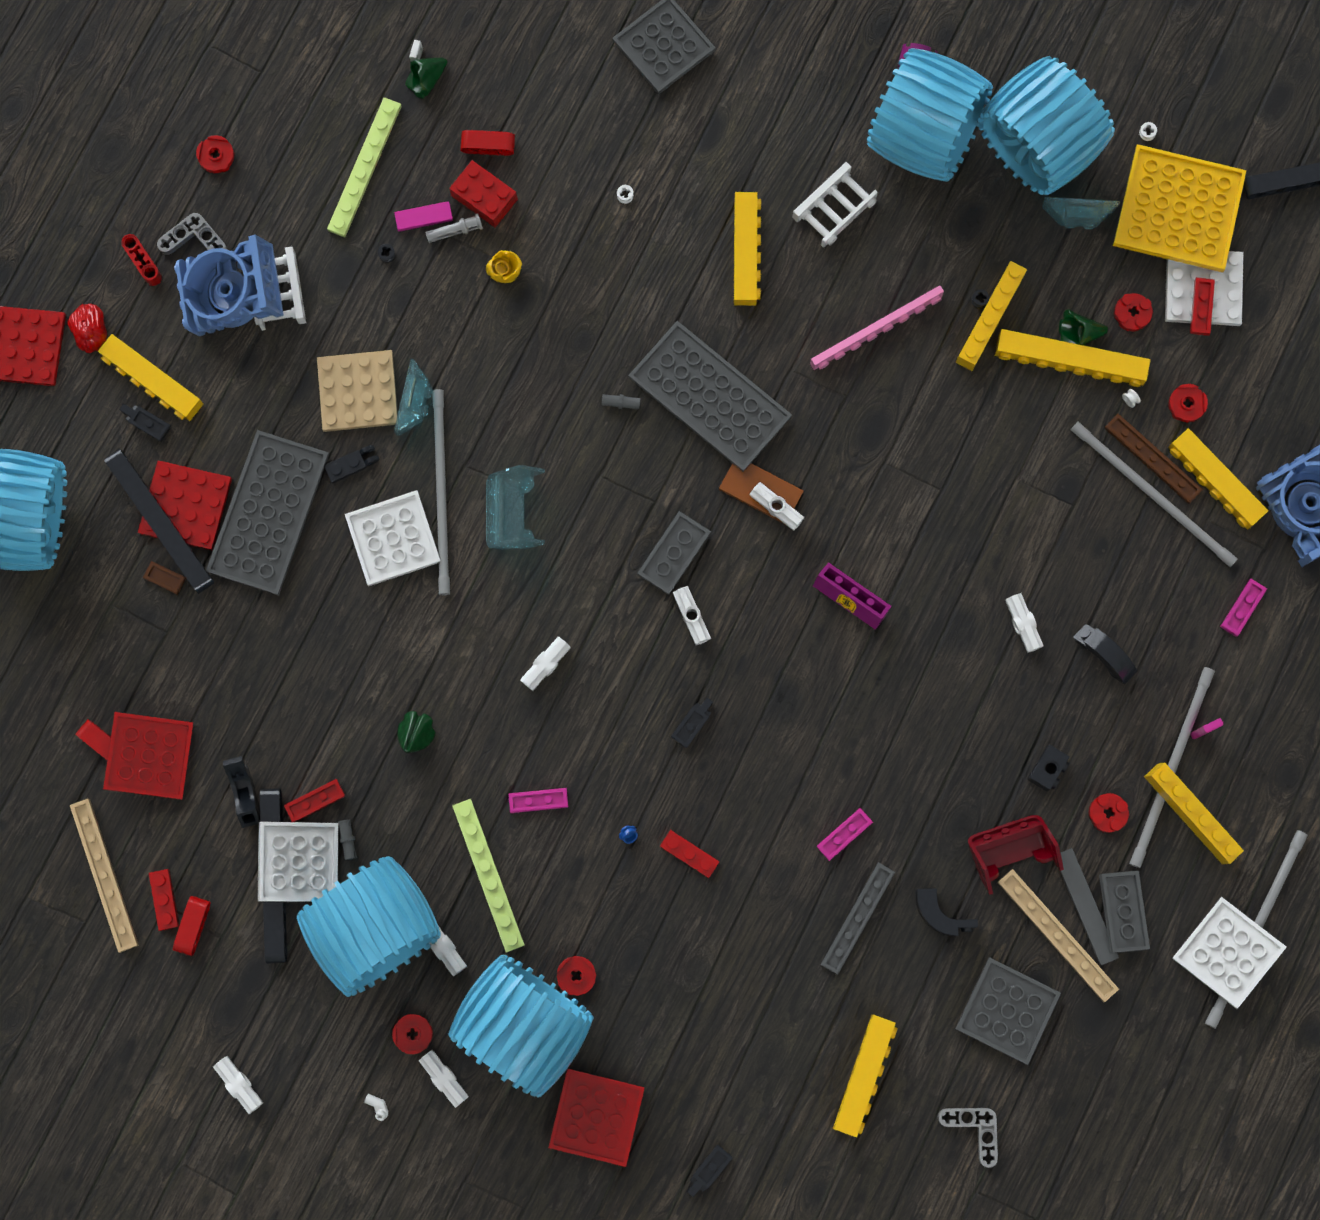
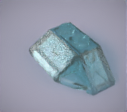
M1044 197L1042 201L1043 209L1059 225L1066 228L1080 226L1084 229H1094L1111 216L1119 206V201Z
M410 359L394 432L398 436H401L423 421V417L427 416L428 413L427 399H430L432 396L433 388L430 387L428 379L414 359Z

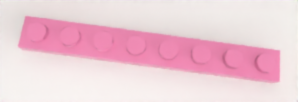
M942 287L934 288L813 357L810 362L813 370L817 368L823 369L829 365V361L842 358L845 352L850 349L852 351L858 349L861 343L866 340L868 342L874 340L878 333L882 331L884 333L888 332L894 327V324L898 322L903 323L913 313L919 314L924 311L927 305L937 304L942 300L941 297L944 293Z

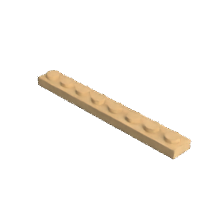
M85 799L70 805L117 950L121 953L139 945L90 799Z
M1013 869L997 882L1103 1002H1106L1119 990Z

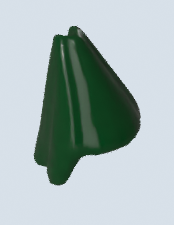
M426 58L413 60L410 63L411 73L406 80V86L418 98H425L429 95L448 63L447 59Z
M1069 309L1064 312V318L1059 323L1061 341L1078 345H1085L1107 334L1108 331L1107 326Z
M410 711L405 714L404 721L399 723L397 732L398 742L406 753L420 751L433 741L436 732L432 728L433 720L429 715L423 713L421 716H418L416 711Z

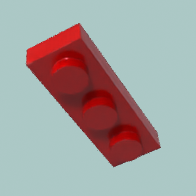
M1196 277L1194 280L1190 334L1209 336L1211 333L1215 279Z
M335 779L284 805L291 821L297 822L346 796L338 780Z
M672 830L669 831L660 845L661 848L707 878H710L719 863L718 860Z
M164 869L150 872L149 879L158 930L163 931L179 927L170 870Z

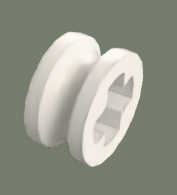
M1151 122L1144 123L1139 132L1140 137L1146 141L1153 140L1157 133L1156 125ZM1146 128H1150V131L1153 133L1146 135Z
M622 185L617 189V199L619 202L627 204L633 200V189L629 185ZM622 191L630 192L627 198L621 197Z
M1129 389L1128 393L1122 395L1125 403L1131 408L1135 407V403L1141 402L1138 394L1132 389Z

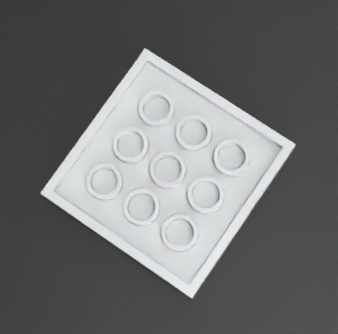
M1229 251L1224 272L1167 259L1165 322L1191 323L1194 280L1198 277L1215 279L1211 324L1241 326L1243 252Z
M417 490L345 514L368 586L440 562Z
M259 822L258 902H311L314 897L321 898L324 889H327L329 892L336 887L334 882L338 880V823Z
M1221 897L1172 959L1238 1009L1286 949V946Z

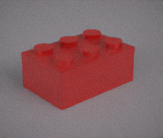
M473 160L449 188L453 198L475 214L478 213L479 217L495 228L518 200L516 191Z

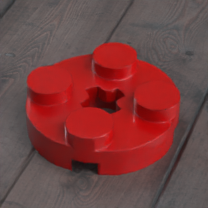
M213 135L207 137L208 139L204 142L201 141L196 150V157L201 167L210 173L228 171L235 156L228 140L222 136ZM215 150L220 154L217 158L211 156V153H215Z
M1125 294L1115 305L1114 317L1119 326L1124 330L1138 331L1150 322L1153 314L1152 303L1140 294ZM1132 308L1136 309L1138 314H1135V316L1132 317L1131 313L1128 312V310H1132Z
M1183 384L1172 392L1168 405L1174 419L1182 422H1194L1205 413L1208 399L1206 394L1198 389V386ZM1186 399H1189V402H1193V405H1190L1189 408L1183 404Z
M1107 793L1100 795L1090 804L1089 818H1091L1094 827L1099 831L1105 833L1118 831L1128 821V804L1116 794ZM1111 808L1114 815L1106 818L1104 810Z
M573 956L566 958L558 967V985L569 995L579 996L586 994L595 984V968L584 957ZM573 971L581 972L580 981L577 979L575 981L572 980L573 975L571 973Z
M417 1014L405 1015L398 1020L393 1028V1041L402 1052L418 1054L428 1048L432 1041L433 1030L426 1018ZM411 1028L418 1032L415 1040H411V1037L407 1036V1032H411Z

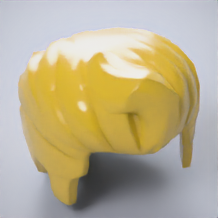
M501 250L487 263L486 272L496 282L511 283L519 276L522 262L514 252Z

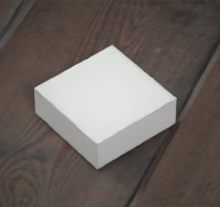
M414 40L409 56L411 62L421 58L423 51L421 41Z

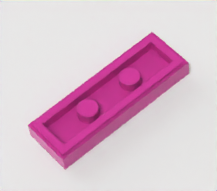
M449 201L394 212L398 232L453 221Z
M1249 579L1220 627L1238 637L1267 588L1253 579Z
M1219 718L1191 732L1190 735L1195 740L1223 726V722Z
M567 788L509 793L510 813L569 808Z
M859 808L816 847L830 861L873 822Z

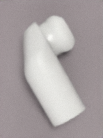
M368 1094L364 1103L373 1106L376 1112V1119L383 1121L388 1116L386 1102L383 1099Z

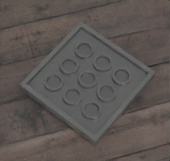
M661 0L612 38L615 45L658 94L716 51V47L675 0Z
M988 957L955 1029L1028 1065L1061 993Z

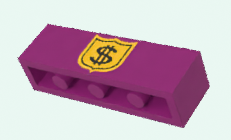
M829 562L819 573L813 584V587L875 630L891 608V605Z

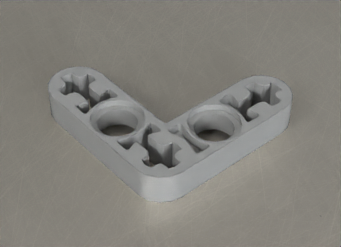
M192 213L160 237L157 242L159 250L165 255L173 253L194 236L200 240L207 250L215 249L212 245L214 242L219 248L227 249L225 243L198 213ZM195 219L199 222V225L196 226L192 221ZM186 225H188L192 231L189 232ZM179 230L186 231V235L183 238L176 237V233ZM205 232L212 233L210 240L202 239ZM172 236L174 237L175 241H177L176 243H174V241L171 239ZM164 242L169 243L170 247L168 249L164 247Z
M945 1108L938 1113V1121L945 1127H978L979 1162L988 1168L996 1165L998 1160L997 1118L993 1110L989 1108ZM955 1111H959L957 1117L959 1124H955V1119H950L949 1123L942 1119V1116L946 1114L945 1112H948L951 1116H956ZM975 1111H979V1116H984L985 1112L988 1111V1114L992 1115V1119H989L988 1123L983 1119H978L979 1123L975 1124L977 1118ZM964 1112L972 1114V1121L970 1123L962 1121L961 1117ZM985 1132H990L993 1135L992 1142L988 1144L982 1140V1135ZM982 1146H993V1150L989 1149L990 1156H993L990 1164L983 1160V1156L987 1155V1150H982Z

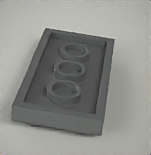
M679 511L637 575L670 595L711 534V531Z
M1139 871L1100 874L1110 953L1149 950L1150 944Z

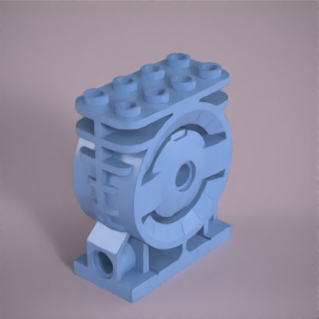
M257 235L248 236V241L239 243L235 251L216 248L198 254L196 258L190 256L186 258V261L182 259L177 260L174 270L178 278L177 289L180 293V308L183 312L182 324L184 328L195 335L203 336L206 332L214 333L215 329L220 331L224 327H239L249 322L253 317L262 319L272 315L275 317L284 316L273 244ZM237 268L243 270V274L238 272ZM212 304H213L217 309L223 311L224 313H222V314L218 313V312L213 308Z
M1320 445L1310 450L1311 452L1306 455L1303 454L1297 457L1292 463L1281 466L1273 474L1271 472L1257 482L1258 486L1256 487V490H1260L1264 495L1261 497L1263 501L1267 500L1269 503L1268 509L1271 510L1277 525L1286 534L1294 537L1292 547L1300 558L1298 562L1301 567L1320 557V543L1318 541L1320 539V526L1314 528L1304 526L1320 522ZM1305 480L1314 481V482H1303V483H1300V484H1298L1297 486H1295V487L1290 491V493L1288 494L1287 501H1286V504H1285V499H1284V497H1285V494H1286L1287 490L1290 488V486H1292L1294 483H1297V482H1299V481H1305ZM1306 499L1311 500L1313 507H1309L1306 504Z

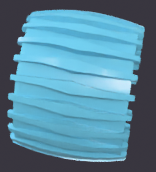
M911 48L904 54L905 59L899 60V70H893L892 74L895 77L892 82L887 81L886 86L889 88L886 95L881 94L880 96L883 102L880 108H875V112L878 114L876 119L871 120L870 124L873 125V129L868 130L867 145L886 160L907 171L947 182L954 176L952 172L958 171L957 163L964 161V158L961 157L963 152L970 150L967 145L970 139H975L976 137L973 135L976 126H979L978 118L984 109V105H987L990 101L987 96L992 95L993 85L982 75L956 60L934 52Z
M1050 56L1043 57L1032 63L1010 79L992 97L978 118L979 130L984 131L982 133L983 139L987 138L989 140L987 146L989 148L993 147L997 152L995 157L997 159L1001 157L1006 163L1003 167L1005 169L1010 167L1014 172L1013 177L1015 179L1020 177L1023 180L1022 184L1024 186L1030 185L1031 191L1036 192L1038 190L1040 195L1051 194L1082 173L1099 156L1115 132V128L1112 127L1114 121L1108 118L1110 112L1102 107L1104 105L1103 100L1098 101L1095 97V89L1090 91L1085 85L1087 80L1085 78L1080 80L1076 76L1077 71L1075 69L1070 71L1066 68L1067 63H1058V58L1052 59Z
M0 449V569L19 571L50 569L54 565V560L52 559L57 558V553H54V551L60 548L57 539L63 535L62 532H59L60 523H65V520L61 519L62 510H66V505H62L63 497H67V492L63 491V486H67V480L63 479L67 475L63 462L36 453Z
M390 856L380 858L378 860L379 863L375 860L371 861V867L369 868L365 866L359 867L360 872L356 875L350 872L347 874L349 879L341 884L337 880L334 882L335 888L329 892L327 889H324L321 898L314 897L311 900L312 905L306 904L297 915L300 930L314 959L330 981L347 997L356 995L357 990L360 993L365 991L364 986L366 985L370 988L375 986L374 981L379 978L384 981L386 979L385 974L392 970L394 973L398 972L397 967L404 962L406 965L410 964L409 958L414 955L416 957L421 956L420 950L423 948L428 950L431 947L430 942L435 944L441 937L435 916L423 893L401 865Z
M500 955L481 974L465 996L455 1015L448 1035L453 1042H457L456 1046L459 1049L466 1048L465 1054L467 1056L473 1054L477 1057V1064L480 1065L483 1062L490 1067L488 1072L492 1074L495 1070L502 1075V1081L505 1082L509 1079L513 1082L512 1086L517 1089L521 1086L524 1093L528 1094L530 1092L531 1096L541 1097L555 1084L574 1060L588 1034L593 1021V1015H591L590 1011H586L584 1005L578 1007V1000L575 998L569 1000L566 991L562 993L557 991L555 983H552L550 986L544 982L545 976L542 974L537 977L532 974V968L528 967L526 970L522 968V962L517 961L514 963V958Z

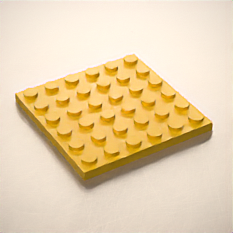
M1137 144L1113 246L1224 272L1247 170Z

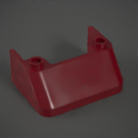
M1031 815L974 834L968 839L977 871L989 895L993 894L991 881L999 876L998 868L1034 856L1035 860L1041 863L1054 860L1059 870H1064L1059 844L1042 817L1038 815Z

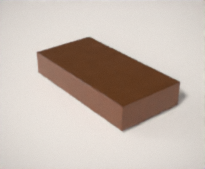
M151 561L143 579L178 595L186 577Z

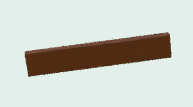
M1118 413L1104 427L1188 504L1203 490Z

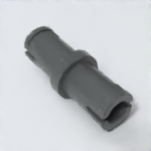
M603 394L602 406L618 407V409H640L641 399L626 397L623 394H620V396Z
M351 820L338 821L344 859H356L357 855L354 845L356 839L352 834Z

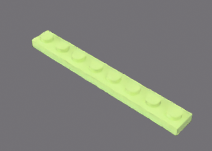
M383 98L327 230L329 232L346 237L402 107L401 103Z
M468 799L452 805L506 953L525 946L472 800Z

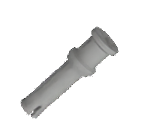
M477 213L475 216L467 219L461 218L459 222L426 231L428 242L431 243L461 233L466 235L469 231L482 230L483 227Z

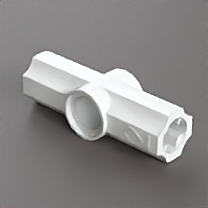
M761 482L749 494L766 508L772 516L777 517L793 531L804 520V517L788 505L782 497L777 496ZM779 503L782 508L775 510L772 508V504Z
M682 587L673 592L695 645L710 640L711 637L689 587ZM688 612H695L697 618L689 620L686 616Z
M1016 594L1007 598L1005 601L1013 617V626L1017 634H1020L1027 653L1042 648L1043 643L1036 629L1035 618L1029 612L1022 594Z
M557 637L549 648L535 659L533 666L521 678V682L534 691L542 680L556 669L558 662L571 647L560 637Z
M439 927L441 937L435 944L430 942L431 949L438 959L443 961L449 972L455 976L464 970L467 965L455 950L456 947Z
M433 1050L429 1051L419 1060L431 1076L430 1079L434 1085L446 1095L455 1108L469 1097L456 1081L457 1078L453 1072L442 1063Z
M228 1056L213 1066L225 1082L228 1092L238 1099L248 1114H251L263 1104L257 1093L252 1089L248 1078L242 1072H239Z

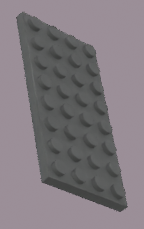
M678 321L675 322L628 375L629 379L742 472L747 469L792 417L790 412Z
M257 430L206 571L210 574L279 596L325 469L324 466L330 455L329 452Z

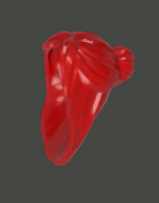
M80 305L70 315L67 321L68 327L73 333L78 348L86 353L98 351L106 342L107 330L104 324V315L97 305Z

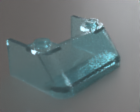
M517 465L488 476L486 482V543L489 548L528 549L545 544V540L534 539L532 531L524 529V494L530 492L533 488V476L545 473V469Z

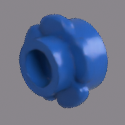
M623 827L621 833H619V838L627 844L633 843L638 837L636 827Z

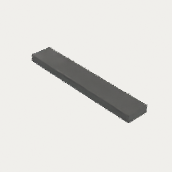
M1073 849L1061 852L1064 870L1060 871L1099 965L1118 959L1117 953H1110L1107 928Z
M879 862L877 863L820 964L821 966L837 975L839 974L895 872Z

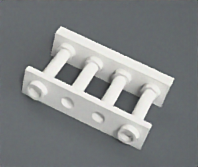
M847 162L793 211L792 218L797 223L801 219H806L824 237L821 243L823 248L827 244L832 245L836 241L837 235L867 207L871 208L877 201L878 192L876 190L869 195L850 177L851 166ZM841 181L845 182L864 200L857 207L837 190V185ZM827 194H832L850 212L846 218L842 220L824 202L823 198ZM819 207L837 226L829 232L811 215V209Z
M286 247V254L283 257L275 258L276 265H288L289 272H286L284 275H278V282L291 283V290L280 293L281 301L290 299V301L294 302V307L291 310L283 311L284 316L281 317L273 315L262 319L254 317L256 325H259L262 331L266 330L265 322L293 317V319L296 318L299 324L306 323L296 253L293 247Z

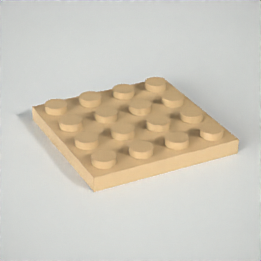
M392 350L317 357L323 432L399 424Z

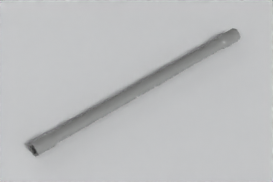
M436 389L432 391L435 431L438 554L440 558L438 587L439 595H450L443 416L444 390Z
M1077 422L1071 428L1073 433L1088 443L1188 529L1225 564L1231 567L1238 558L1196 525L1095 438L1081 423Z
M1207 667L1203 668L1197 690L1168 763V766L1174 773H1176L1204 696L1215 673L1214 670ZM1158 792L1138 845L1129 863L1136 868H1141L1146 855V849L1165 802Z
M1296 831L1285 859L1254 921L1261 928H1263L1292 865L1305 843L1308 835L1304 832ZM1221 996L1218 997L1205 1022L1206 1025L1216 1029L1227 1004V1001Z

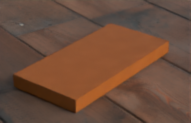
M752 463L744 472L732 464L719 490L783 523L777 517L772 516L766 508L749 494L761 482L795 509L804 491ZM779 503L772 504V508L775 510L782 508Z

